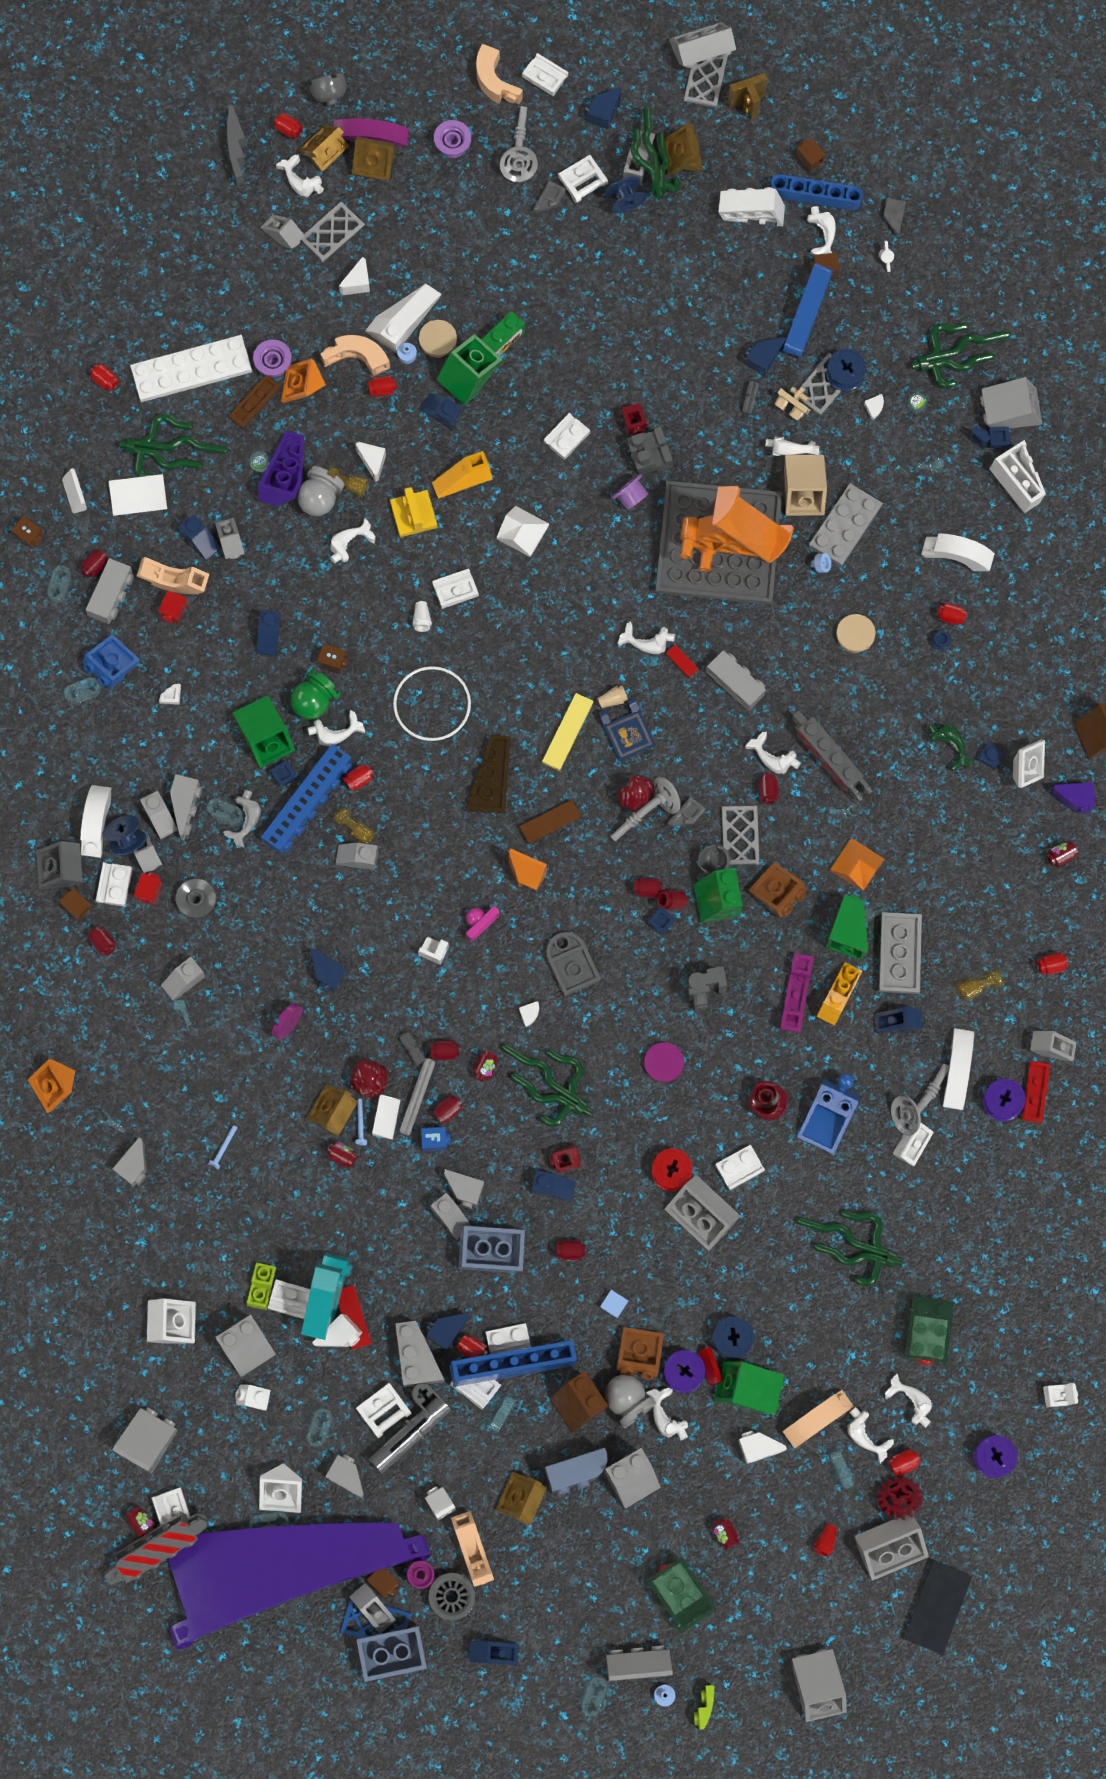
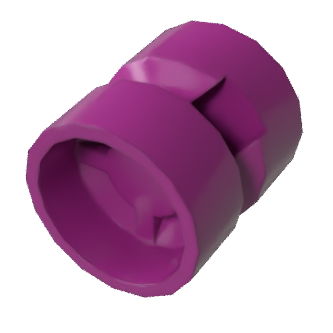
M417 1561L409 1567L407 1578L414 1588L423 1590L432 1585L435 1573L429 1563Z

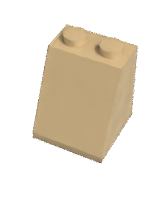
M785 455L786 516L824 515L827 493L824 455Z

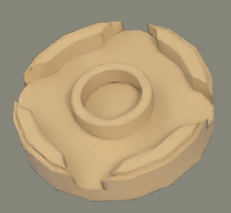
M430 321L420 330V346L424 353L431 357L441 358L447 354L449 355L456 347V331L446 321Z
M859 614L848 615L843 618L838 624L836 632L840 646L852 653H860L869 649L874 642L876 634L871 620Z

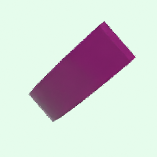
M372 119L334 120L333 126H339L344 133L341 136L345 141H351V138L362 137L394 143V146L407 147L409 128Z
M794 953L780 1029L797 1033L801 1031L814 960L812 956Z

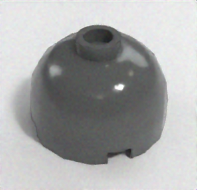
M344 73L336 74L337 77L335 78L328 75L308 82L313 98L320 103H327V106L337 104V100L346 93L347 85Z

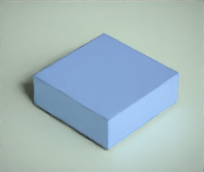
M611 1290L600 1308L618 1318L628 1300Z

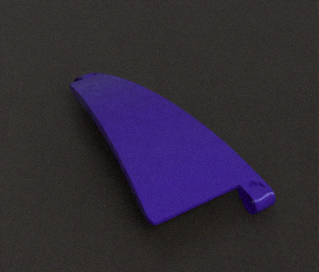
M397 1523L295 1525L197 1534L198 1540L192 1546L181 1549L177 1555L169 1559L187 1617L186 1620L170 1627L175 1649L187 1648L201 1636L320 1589L403 1562L424 1561L431 1557L424 1535L404 1539L400 1526Z

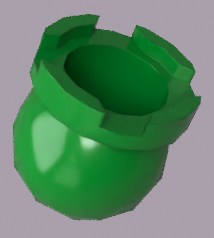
M311 669L306 674L308 681L301 682L294 688L290 700L295 713L304 719L310 720L325 714L329 707V700L336 701L341 696L340 691L335 692L333 690L335 685L321 673L318 676L315 674V669Z

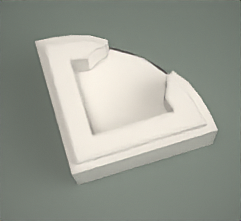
M882 394L864 401V405L872 420L878 417L883 408L884 400Z
M174 684L166 689L160 696V704L179 705L181 684Z
M538 1001L519 1008L525 1027L530 1026L536 1020L539 1013Z

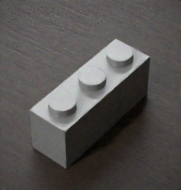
M109 558L86 608V613L89 617L110 624L111 620L116 618L118 604L123 602L126 596L125 589L127 585H131L134 578L130 566Z
M723 650L707 666L706 673L749 711L765 696V685L760 680H755L745 666L741 667L731 653L727 654Z

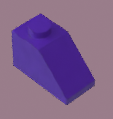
M1093 782L1054 785L1051 789V794L1073 812L1079 811L1080 814H1087L1096 806Z

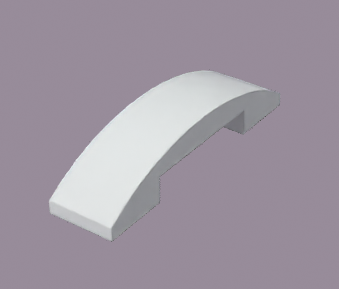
M954 1028L947 1086L945 1087L943 1107L963 1110L972 1059L973 1031Z

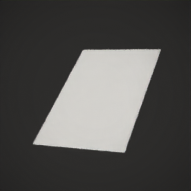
M163 474L109 481L113 516L167 509Z

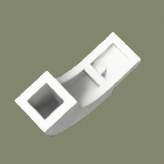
M950 534L926 537L921 554L925 558L953 559L967 565L973 571H990L994 553L984 545L968 538Z
M92 785L89 790L81 828V855L101 858L103 847L102 832L111 803L110 787Z

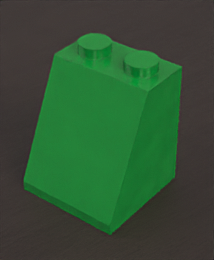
M474 334L450 353L436 380L465 405L479 393L502 362V359Z
M269 696L233 712L237 725L259 768L295 751L286 726Z
M736 868L714 871L693 885L700 923L740 917L743 904Z
M844 895L825 948L863 961L868 951L864 902L858 896Z
M723 1361L720 1372L723 1381L717 1385L714 1402L764 1415H775L779 1408L780 1392L784 1387V1375L745 1362Z

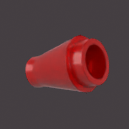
M831 1524L825 1525L822 1533L814 1543V1551L825 1557H829L833 1553L837 1527Z

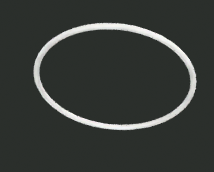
M430 666L411 672L400 682L394 695L393 706L395 716L406 732L418 739L437 741L454 735L462 728L470 713L471 699L468 688L459 676L445 668ZM435 669L445 671L457 678L466 691L468 699L466 716L460 726L448 735L437 738L416 735L408 730L399 718L396 707L398 692L410 676L423 670Z

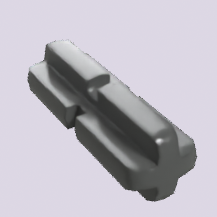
M750 381L748 384L742 409L743 413L751 414L753 412L759 386L757 382Z
M404 1033L400 1037L401 1042L406 1050L410 1051L409 1054L415 1064H422L425 1057L420 1049L416 1047V1043L410 1033Z

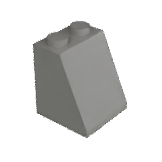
M1026 377L982 389L983 396H980V400L986 414H983L985 424L989 427L1017 428L1042 424L1037 389Z
M251 1315L216 1337L241 1377L276 1355Z
M147 1407L146 1410L139 1409L112 1450L152 1474L178 1430L174 1428L175 1423L167 1418H164L163 1421L156 1417L158 1413Z
M642 1448L606 1468L604 1471L625 1509L661 1488L653 1467Z
M822 1649L814 1654H801L793 1658L792 1666L805 1721L809 1722L847 1713L846 1693L833 1649Z

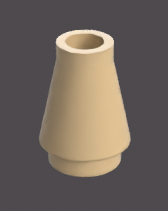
M621 685L619 687L615 686L604 695L598 697L601 707L605 708L624 704L628 697Z

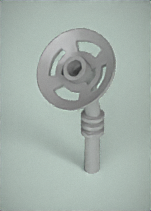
M524 106L520 107L518 126L515 128V147L508 149L500 159L502 174L514 182L528 180L535 174L538 166L537 157L534 152L529 148L522 147L525 140L524 136L526 135L525 122L527 107ZM508 155H510L507 159V165L505 166V159ZM530 160H532V167L529 171H527L530 165ZM511 169L521 171L522 175H513L509 171Z
M658 777L653 781L654 798L637 812H633V815L629 816L630 818H626V822L611 835L614 841H617L631 827L634 828L642 821L641 818L657 805H660L670 814H675L679 811L680 799L670 781L664 777Z
M942 1065L934 1081L929 1083L930 1086L927 1087L924 1097L917 1105L908 1096L902 1095L894 1099L891 1106V1115L896 1128L902 1134L913 1135L919 1130L921 1123L920 1113L932 1098L936 1097L935 1094H938V1091L941 1089L939 1086L949 1071L948 1065ZM903 1100H906V1101L910 1102L911 1105H910V1104H907V1105H906ZM899 1107H900V1117H901V1119L899 1118V1113H898V1108H899ZM906 1123L912 1124L913 1129H908L904 1125Z

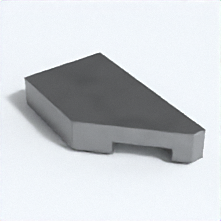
M549 181L533 212L538 213L558 207L566 192V188Z
M887 198L883 218L894 230L895 235L899 236L906 202Z
M690 796L667 825L669 827L693 825L705 812L706 808Z

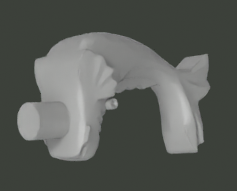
M248 790L244 791L242 797L238 796L236 798V803L243 806V811H245L246 815L242 831L223 832L226 837L234 839L237 846L245 848L243 843L244 837L255 827L261 815L260 805L250 800L252 792Z

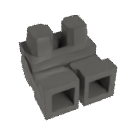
M661 427L655 428L654 431L646 434L640 433L627 438V443L639 474L644 475L652 471L673 467V459L668 445H666V439Z
M724 966L707 969L705 974L696 972L689 977L688 997L689 1001H694L695 1011L707 1009V998H709L710 991L718 990V994L726 993L727 982Z

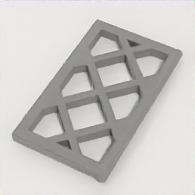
M718 55L714 57L713 60H723L722 67L718 69L712 61L703 62L699 65L696 63L695 66L691 67L683 101L717 107L728 56L721 57ZM709 63L714 71L705 75L701 68ZM698 70L703 78L694 82L692 80L693 73ZM717 74L719 76L718 84L713 86L709 78ZM706 81L710 89L702 93L697 85ZM692 88L698 93V96L695 98L688 97L689 91ZM714 92V102L707 101L704 96Z
M340 202L309 229L301 241L324 262L365 224ZM341 208L345 211V217H334V214ZM326 221H331V230H320L321 225ZM334 221H345V230H334ZM348 221H355L358 226L353 230H348ZM311 234H317L316 243H310L306 239ZM320 234H331V242L319 243ZM334 234H345V237L339 243H333ZM319 247H330V250L323 256L319 252Z
M831 353L826 355L800 386V388H809L810 397H808L806 402L801 399L799 400L820 416L841 392L836 390L833 395H828L827 386L831 385L829 382H826L825 373L827 369H824V364L832 356ZM817 373H822L823 382L812 383L813 377ZM823 386L825 396L814 397L812 387ZM825 400L826 403L819 409L815 406L814 401Z
M757 806L722 807L723 847L726 850L731 848L739 855L735 860H730V865H759ZM726 811H733L737 815L731 823L726 820ZM746 811L754 812V820L751 823L743 816ZM739 818L748 825L741 833L733 826ZM729 828L738 835L731 843L727 840V830ZM750 828L754 830L755 840L752 843L743 836ZM740 838L749 845L742 853L733 846ZM751 848L755 851V860H748L744 856Z

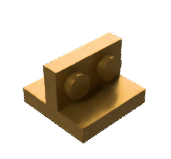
M763 73L731 84L728 95L730 109L743 105L745 114H749L751 120L758 118L760 98L765 97L768 82L766 74Z
M687 123L665 138V149L670 161L667 170L670 175H675L683 169L694 172L702 170L698 138L694 134L693 125Z
M324 125L298 151L302 156H308L318 170L323 172L349 146L341 135L344 132L339 126Z
M357 137L352 174L389 181L392 162L396 152L394 143Z
M326 1084L306 1119L311 1123L320 1125L333 1135L339 1136L358 1101L352 1098V1094L347 1090Z
M512 1472L496 1507V1511L530 1526L547 1487L537 1480Z

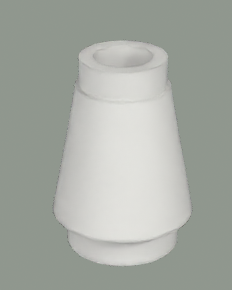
M419 601L415 604L412 625L419 632L430 630L432 625L428 606L424 601Z

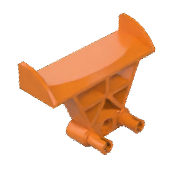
M738 486L718 487L714 515L700 519L694 517L683 518L680 535L682 540L680 557L692 559L693 547L701 553L699 570L704 572L711 571L712 558L716 552L757 556L767 563H771L787 548L794 527L792 525L776 524L740 498V488Z

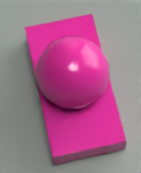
M495 906L486 914L480 908L469 910L466 920L472 928L466 932V938L473 942L499 917V910Z

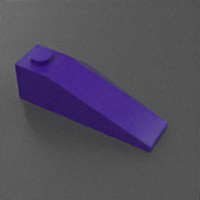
M286 430L258 485L259 501L278 506L295 499L302 485L304 435Z

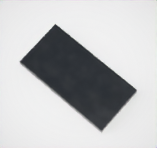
M933 1560L904 1640L943 1655L972 1576Z

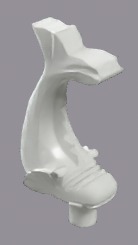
M294 155L288 161L282 160L276 164L277 169L286 171L291 187L300 196L307 198L313 191H316L318 194L323 192L324 188L321 186L322 181L319 176L311 179L307 177L304 180L292 172V169L300 161L299 155Z
M817 206L811 207L812 215H808L807 221L809 223H816L817 226L821 227L826 244L823 247L811 250L810 254L814 256L832 253L830 247L833 243L836 229L834 217L830 212L819 213V207Z
M784 437L766 439L765 446L773 447L772 454L776 456L803 453L819 455V446H816L813 441H810L808 445H801L784 440Z
M366 518L361 527L346 529L332 538L331 551L335 554L330 559L333 563L339 560L342 562L348 561L349 556L346 552V546L356 535L364 536L371 543L375 542V535L370 531L371 524H369Z
M629 622L626 625L625 633L620 635L618 645L630 643L643 652L660 654L665 652L667 641H675V634L668 633V629L662 627L660 633L656 634L651 640L635 639L633 637L632 623Z
M352 710L349 714L350 726L348 729L329 730L327 727H324L319 719L314 722V726L307 728L308 734H317L319 744L324 746L338 744L356 731L365 734L363 723L357 721L356 714Z
M762 732L757 739H751L745 746L746 749L756 750L762 762L777 774H785L790 765L797 769L801 762L795 759L796 753L794 751H790L788 754L780 757H775L764 751L762 745L767 739V732Z
M896 1374L891 1379L892 1387L886 1391L885 1399L892 1397L899 1391L905 1392L915 1406V1414L911 1422L915 1425L920 1422L926 1428L931 1423L925 1417L931 1410V1400L920 1390L902 1384L899 1381L898 1374Z
M665 1388L660 1392L656 1389L646 1392V1395L653 1397L656 1402L653 1413L658 1431L667 1438L678 1434L680 1440L687 1438L688 1436L685 1431L688 1428L687 1421L676 1422L665 1415L663 1408L660 1406L661 1401L670 1396L673 1390Z
M854 1407L849 1412L854 1419L847 1425L848 1434L855 1443L875 1452L881 1464L887 1458L886 1451L894 1444V1440L889 1439L879 1446L874 1445L869 1437H867L864 1429V1422L869 1417V1413L866 1411L860 1412Z

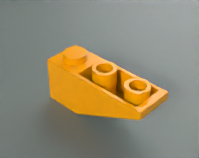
M481 451L463 458L432 482L438 499L493 479L484 452Z
M846 962L844 963L817 1015L818 1018L835 1026L862 970Z

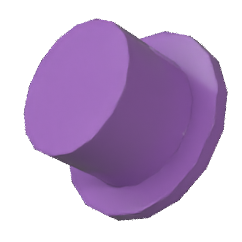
M448 120L436 128L434 143L436 148L446 157L457 158L469 148L471 133L464 123L457 120Z
M267 340L257 346L254 351L253 361L260 373L275 378L281 376L289 368L292 356L290 349L285 343L279 340Z
M642 474L637 475L611 496V499L613 500L618 497L627 510L644 499L649 493L639 481Z

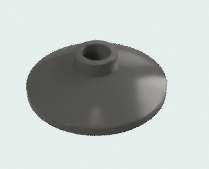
M190 879L184 882L176 893L178 909L184 915L191 918H200L207 915L213 909L216 902L213 887L202 879ZM195 897L200 898V901L198 903L193 902V899Z

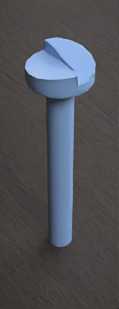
M357 1099L358 1140H355V1143L367 1145V1140L363 1137L362 1099Z
M232 1126L214 1161L210 1160L208 1165H212L219 1170L220 1165L218 1162L237 1130L236 1126Z

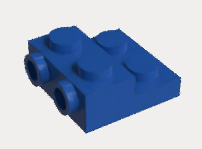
M112 634L85 654L82 664H84L83 667L87 673H93L98 677L97 680L103 687L108 686L111 689L124 679L126 673L139 664L140 659Z

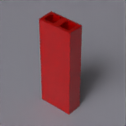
M676 645L666 652L670 660L688 678L698 671V668Z
M711 1347L699 1351L700 1358L705 1366L709 1385L712 1386L722 1382L723 1380Z

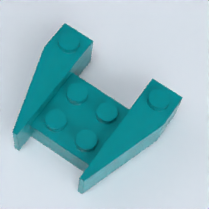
M326 1252L322 1264H317L309 1293L302 1335L326 1340L328 1327L335 1319L345 1278L350 1276L352 1264H349L350 1258Z

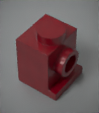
M640 403L621 408V417L623 418L627 433H632L633 436L644 433L647 422Z
M572 1144L552 1152L550 1162L552 1168L557 1169V1173L581 1167L582 1161L577 1144ZM566 1154L569 1156V1159L564 1161L561 1156Z

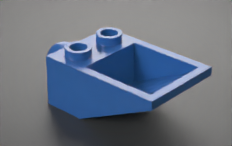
M843 1073L839 1076V1085L824 1079L797 1136L831 1154L835 1153L861 1098V1095L848 1090L854 1084V1078L849 1073ZM828 1094L831 1097V1099L825 1097L824 1095ZM847 1103L849 1105V1108L842 1104Z

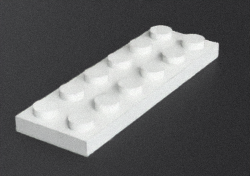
M242 335L130 365L141 402L252 372Z

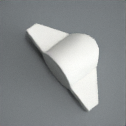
M884 241V249L880 250L879 258L885 262L887 272H890V262L894 259V253L888 249V241Z

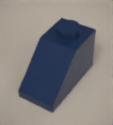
M617 87L595 96L592 103H588L586 107L587 122L608 129L620 101L622 88Z
M781 337L756 342L754 347H749L745 353V365L765 376L783 350L786 339Z
M430 394L420 407L421 411L450 430L453 429L462 417V407L445 396Z
M194 514L179 525L183 537L206 561L221 549L206 526Z
M260 610L257 654L277 656L281 626L280 612Z
M313 948L311 954L317 982L319 983L318 986L326 992L330 990L335 993L347 975V969Z
M902 1007L874 1014L876 1034L902 1033L923 1029L921 1009Z
M536 1170L532 1194L571 1202L576 1182L556 1174Z
M465 1313L438 1318L436 1322L431 1321L425 1330L427 1332L426 1338L447 1352L470 1319V1315Z
M470 1641L469 1662L517 1665L518 1644Z

